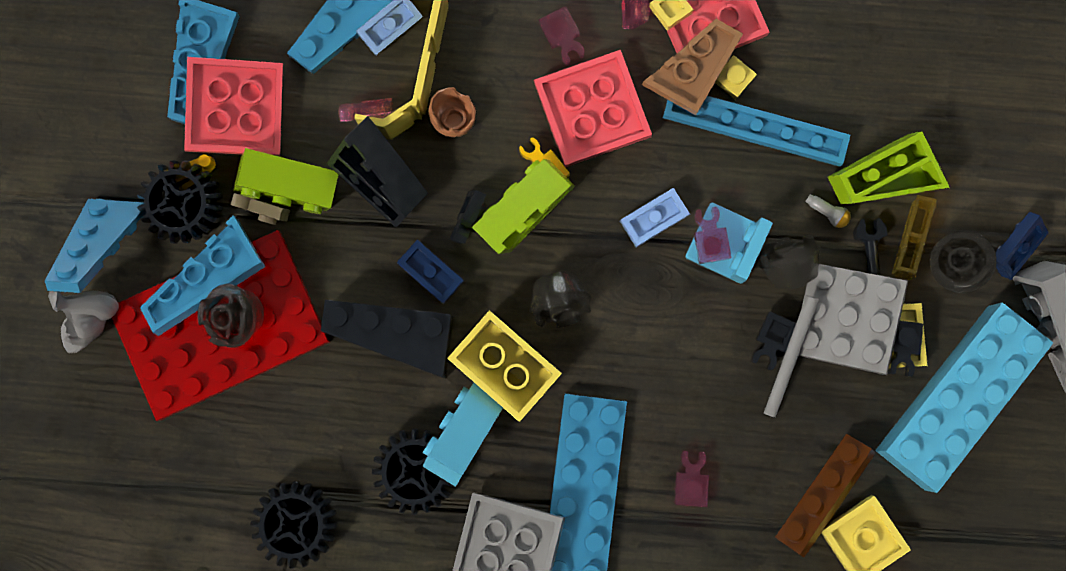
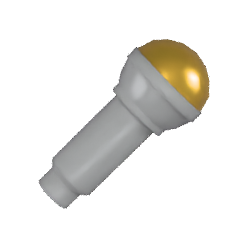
M810 194L805 201L810 207L827 216L834 227L843 228L851 219V214L847 208L834 207L818 196Z

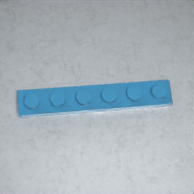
M710 96L706 97L696 115L667 100L663 114L664 119L836 166L843 165L851 136L846 133Z

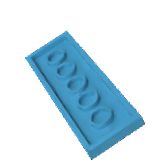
M564 394L550 513L565 517L552 571H607L627 406L626 401Z

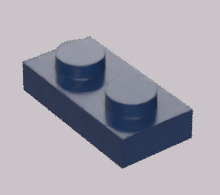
M1029 212L1015 226L1013 233L1006 242L996 250L992 261L1002 277L1012 280L1049 232L1040 215Z
M418 240L397 261L398 265L443 304L464 283L461 277Z

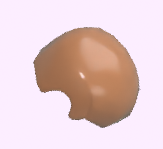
M454 87L438 90L433 95L429 105V117L435 130L445 136L460 137L467 134L474 126L476 110L468 95L460 94Z

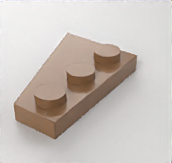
M716 18L688 42V45L666 61L653 75H650L643 81L642 85L696 115L743 33Z

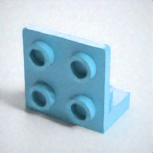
M710 203L685 257L741 284L748 279L773 223L764 218L754 222L722 206Z

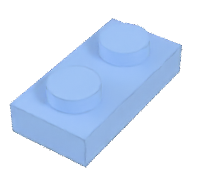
M393 0L358 28L356 32L374 55H377L423 16L410 0Z
M672 188L621 219L620 223L635 247H638L686 218L690 213L675 189Z

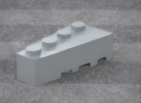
M1042 261L1018 271L1013 277L1015 285L1022 283L1028 296L1022 299L1027 311L1032 310L1040 322L1036 329L1053 342L1051 346L1053 352H1050L1048 356L1066 393V265Z

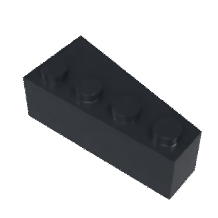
M325 300L321 325L322 332L446 379L447 358L449 357L454 319L451 314Z

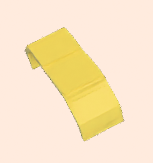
M448 0L433 1L413 99L383 119L370 117L386 139L392 140L410 128L416 119L422 120V116L426 114L435 73L434 59L435 54L440 49L448 11ZM355 114L354 118L359 125L367 116Z

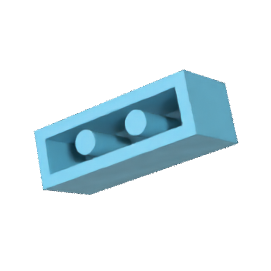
M475 383L472 384L470 389L463 387L454 402L459 405L456 412L453 414L448 411L439 426L444 431L439 439L432 437L423 451V454L427 455L423 467L455 487L503 409L502 406Z

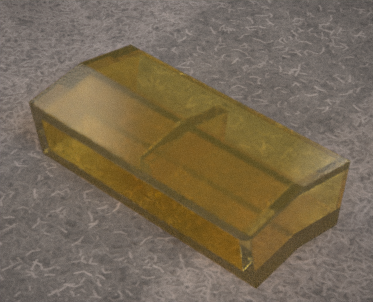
M917 195L916 200L912 202L892 275L908 280L917 277L936 210L937 199ZM921 208L925 209L926 212L920 233L918 234L912 231L918 210ZM909 241L917 243L910 268L902 267Z

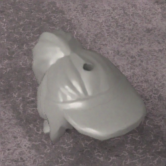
M49 291L48 295L53 310L56 312L61 310L67 317L61 327V339L64 348L69 354L80 352L99 337L104 330L106 320L115 316L119 310L116 298L108 292L84 291L64 297L61 292Z

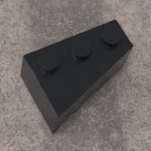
M369 116L343 139L326 163L395 227L428 194Z

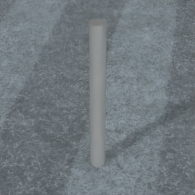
M806 295L764 411L768 416L776 417L819 300L815 297Z

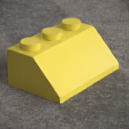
M490 310L447 358L519 422L562 374Z

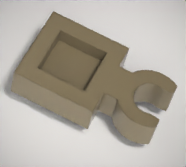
M234 193L231 201L232 206L259 214L258 220L276 225L277 220L287 222L290 213L289 209Z

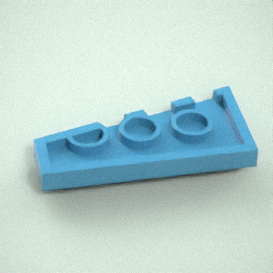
M179 0L178 4L180 6L179 20H177L176 33L178 35L176 50H174L173 62L175 63L174 76L171 78L167 117L185 124L187 57L225 59L240 17L237 12L199 0Z
M327 0L288 51V56L314 74L339 54L343 47L352 39H357L359 35L356 30L393 0Z
M88 199L45 279L47 291L81 293L104 267L102 261L107 256L114 255L119 250V242L125 235L131 236L137 229L136 223L147 214L137 209L144 202Z
M234 215L226 222L228 226L218 236L214 234L205 243L207 247L194 259L190 257L182 265L184 267L183 270L174 279L169 278L140 307L153 333L160 336L266 267L239 220Z

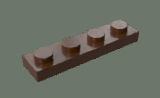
M846 434L775 538L804 558L876 454L875 451Z

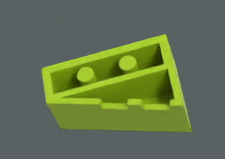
M922 131L907 134L828 176L841 204L950 188Z
M245 148L240 159L233 192L241 193L242 196L253 199H270L272 203L281 206L291 207V204L304 206V211L321 214L322 210L327 211L331 208L338 174L334 170Z
M543 159L541 162L539 160L533 162L525 171L526 176L519 183L515 182L503 194L504 197L496 205L491 206L472 227L498 254L512 252L575 187L550 160Z

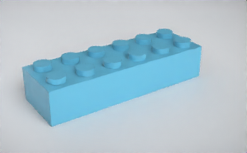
M1003 302L989 305L875 451L922 489L938 493L1049 350L1053 342Z

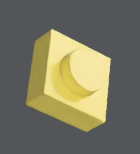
M653 0L649 5L667 31L693 13V8L687 0Z
M733 55L724 66L715 84L736 100L757 74Z

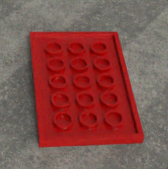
M276 230L252 241L254 248L266 267L160 336L152 332L140 307L165 282L118 303L119 310L112 319L156 421L170 417L330 343L327 334L321 331L322 323L281 231Z

